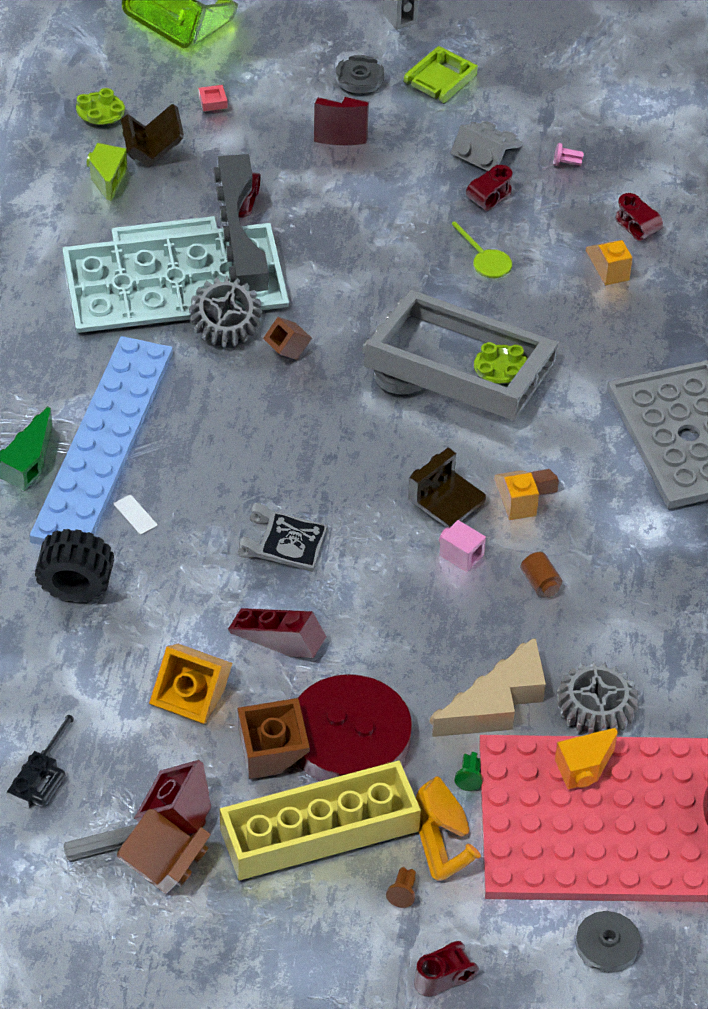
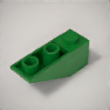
M47 406L40 414H37L31 423L23 431L19 432L5 449L0 451V478L23 491H26L43 471L53 427L50 407Z

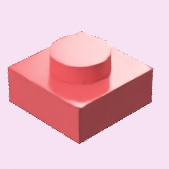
M223 85L198 88L203 111L228 108Z

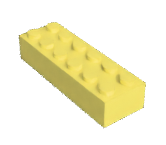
M399 760L220 808V831L238 881L419 832L421 810Z

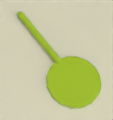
M455 221L452 222V226L479 252L473 260V267L477 273L487 278H500L510 272L512 260L509 255L496 249L483 250Z

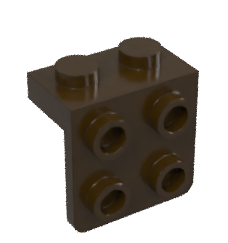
M174 104L167 107L146 126L129 114L121 119L122 134L128 156L133 160L137 159L148 168L156 161H159L170 149L177 146L184 137L179 110Z
M449 447L440 454H435L421 469H416L410 475L408 493L409 501L446 528H450L457 520H464L486 501V494L455 472L457 453Z

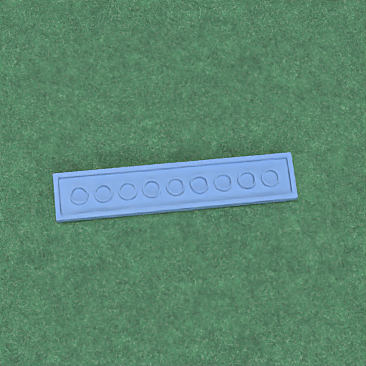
M124 336L120 337L29 535L30 543L42 545L47 535H52V532L57 530L62 532L63 529L82 530V532L95 534L171 360L173 347Z

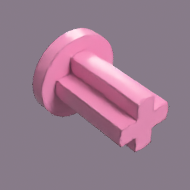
M558 143L553 165L558 166L559 162L581 166L584 153L582 151L562 148V143Z

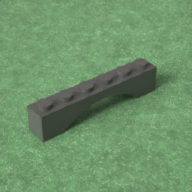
M249 154L218 156V167L213 168L214 182L220 184V187H216L217 201L223 204V206L219 207L220 221L226 223V226L222 228L224 242H229V246H226L227 262H232V266L229 267L230 282H234L238 278L240 286L248 283L249 291H267L269 272L266 254L248 238L238 217L245 198L252 191V169Z

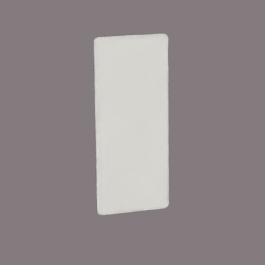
M128 495L113 503L140 535L158 526L132 495Z

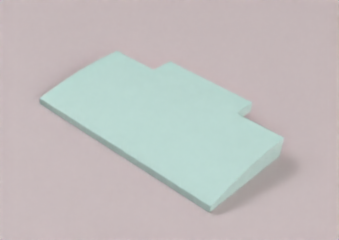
M215 216L111 228L113 241L62 247L63 263L76 333L190 319L192 316L189 313V307L192 305L191 298L197 296L196 290L198 287L204 289L206 280L213 285L216 277L220 282H224L225 277H229V267L232 266V262H227L226 246H229V242H224L223 229H217ZM271 223L242 226L248 238L266 254L269 272L268 290L255 291L257 293L255 299H260L261 301L260 309L269 310L289 307ZM235 300V304L239 307H242L243 311H246L245 307L239 301ZM229 306L222 315H224L229 310ZM205 312V315L207 317H211L209 316V313Z

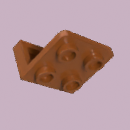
M149 809L120 847L117 857L163 893L167 894L176 884L181 887L189 878L192 871L188 867L193 860L198 863L207 852L209 847L205 843L211 834L200 827L190 837L156 810Z

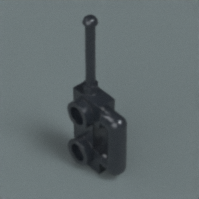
M72 715L65 716V721L45 750H42L41 753L34 751L32 755H29L27 763L22 765V770L6 792L8 800L30 808L32 803L41 807L48 804L66 776L65 771L57 767L56 759L49 757L50 752L69 724L73 722L74 718ZM42 778L49 779L41 792H38L36 787Z

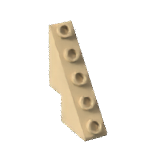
M536 639L520 644L506 660L501 659L486 676L478 677L472 687L464 693H458L443 710L438 709L429 720V723L433 725L432 737L513 730L514 705L543 702L546 683Z

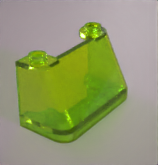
M122 0V9L127 16L181 48L194 47L234 18L238 3L232 0H217L215 4L204 5L197 0Z

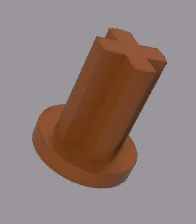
M405 867L399 869L395 884L390 885L386 892V898L392 905L406 908L414 903L415 893L412 888L415 881V870H407Z

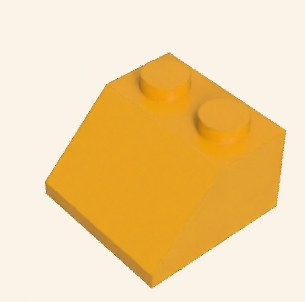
M179 643L166 646L149 704L205 724L225 690L233 663Z

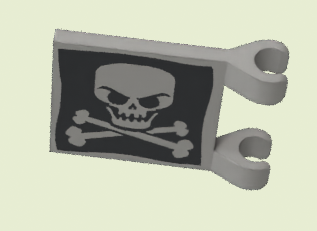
M254 503L251 508V522L256 524L268 523L261 545L249 537H242L239 542L238 555L243 558L259 557L313 572L328 525L275 512L261 503Z

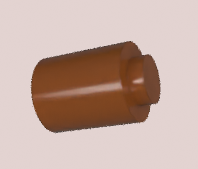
M544 552L532 553L522 561L520 569L539 597H551L558 593L562 585V579Z

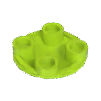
M102 88L99 92L77 96L75 109L78 116L84 121L105 125L112 124L124 116L125 105L122 100L114 95L112 89Z
M487 342L481 346V352L477 354L474 360V370L484 380L496 384L510 383L527 358L524 355L523 347L520 345H496Z

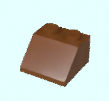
M298 698L237 708L238 729L249 779L280 774L310 752Z

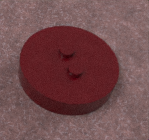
M336 675L314 683L298 697L310 752L296 762L305 773L320 782L399 760L402 765L406 760L411 742L412 722L410 712L401 696L385 683L362 675Z

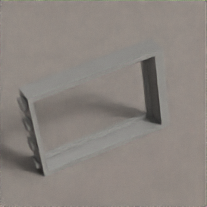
M410 290L404 298L399 299L394 311H390L387 314L385 322L377 326L372 338H368L365 341L362 349V354H365L363 366L514 421L555 364L559 342ZM411 315L486 343L491 342L496 345L508 346L520 345L523 347L524 355L528 359L508 387H504L388 345V343Z

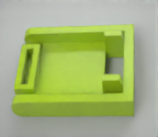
M437 46L404 75L403 82L408 85L411 83V86L435 99L439 97V101L445 103L477 76L478 65L441 46ZM447 63L459 69V73L443 66L442 64Z

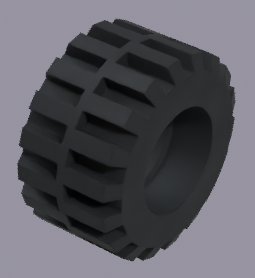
M63 529L62 532L54 531L52 535H47L42 542L35 570L36 581L39 585H42L41 588L45 592H49L51 596L61 598V600L80 603V601L91 602L92 599L97 600L107 591L114 563V553L111 551L109 544L104 543L102 538L95 537L93 533L82 532V530Z

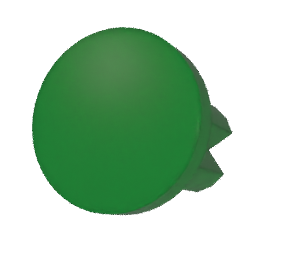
M471 752L470 755H463L461 769L455 774V784L465 791L477 790L482 785L483 778L479 773L481 761L480 758H477L478 753Z

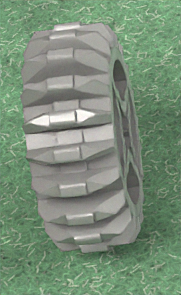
M228 276L225 277L224 282H220L216 277L213 285L206 280L204 289L198 287L196 290L197 296L191 298L192 305L189 307V313L192 315L190 322L192 325H195V332H203V341L212 338L211 344L213 346L217 341H221L224 348L227 346V342L230 341L235 347L238 339L245 343L248 338L247 335L253 336L255 334V328L260 326L259 318L262 317L260 299H255L257 294L255 290L249 291L248 283L240 286L238 278L234 283L229 282ZM235 300L239 301L246 311H243L242 307L237 306ZM229 306V310L224 314L222 318V314L225 312V310H227ZM205 312L209 313V316L215 318L217 323L214 324L213 322H211L205 315Z
M592 661L590 667H586L581 663L578 670L571 668L568 675H564L557 689L558 697L556 704L558 706L557 709H560L561 718L567 719L568 727L576 725L578 733L585 730L588 731V734L611 728L624 731L627 724L632 723L635 712L638 710L637 701L639 695L638 690L635 689L634 680H628L627 672L619 674L617 666L612 669L607 668L606 662L602 666H596L594 661Z

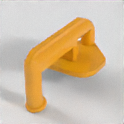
M436 776L420 787L416 794V800L421 810L419 834L431 876L437 881H443L468 866L476 858L479 859L481 854L474 846L466 844L464 851L448 861L439 827L441 826L459 836H465L469 833L465 812L440 777Z

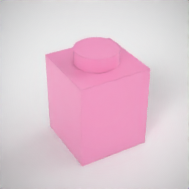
M457 520L450 528H445L439 537V555L465 572H468L484 556L486 536Z

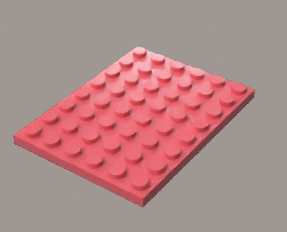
M479 736L480 774L483 778L481 785L485 899L708 902V825L703 810L704 794L708 787V738L617 737L615 750L598 781L584 788L567 789L555 762L557 742L579 736Z

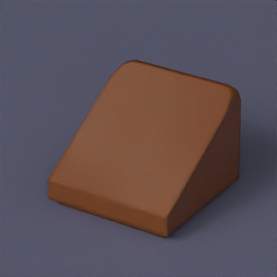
M550 469L531 472L539 495L558 491L559 479Z

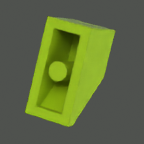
M97 143L93 152H89L86 165L90 167V178L106 200L112 201L127 169L126 148Z

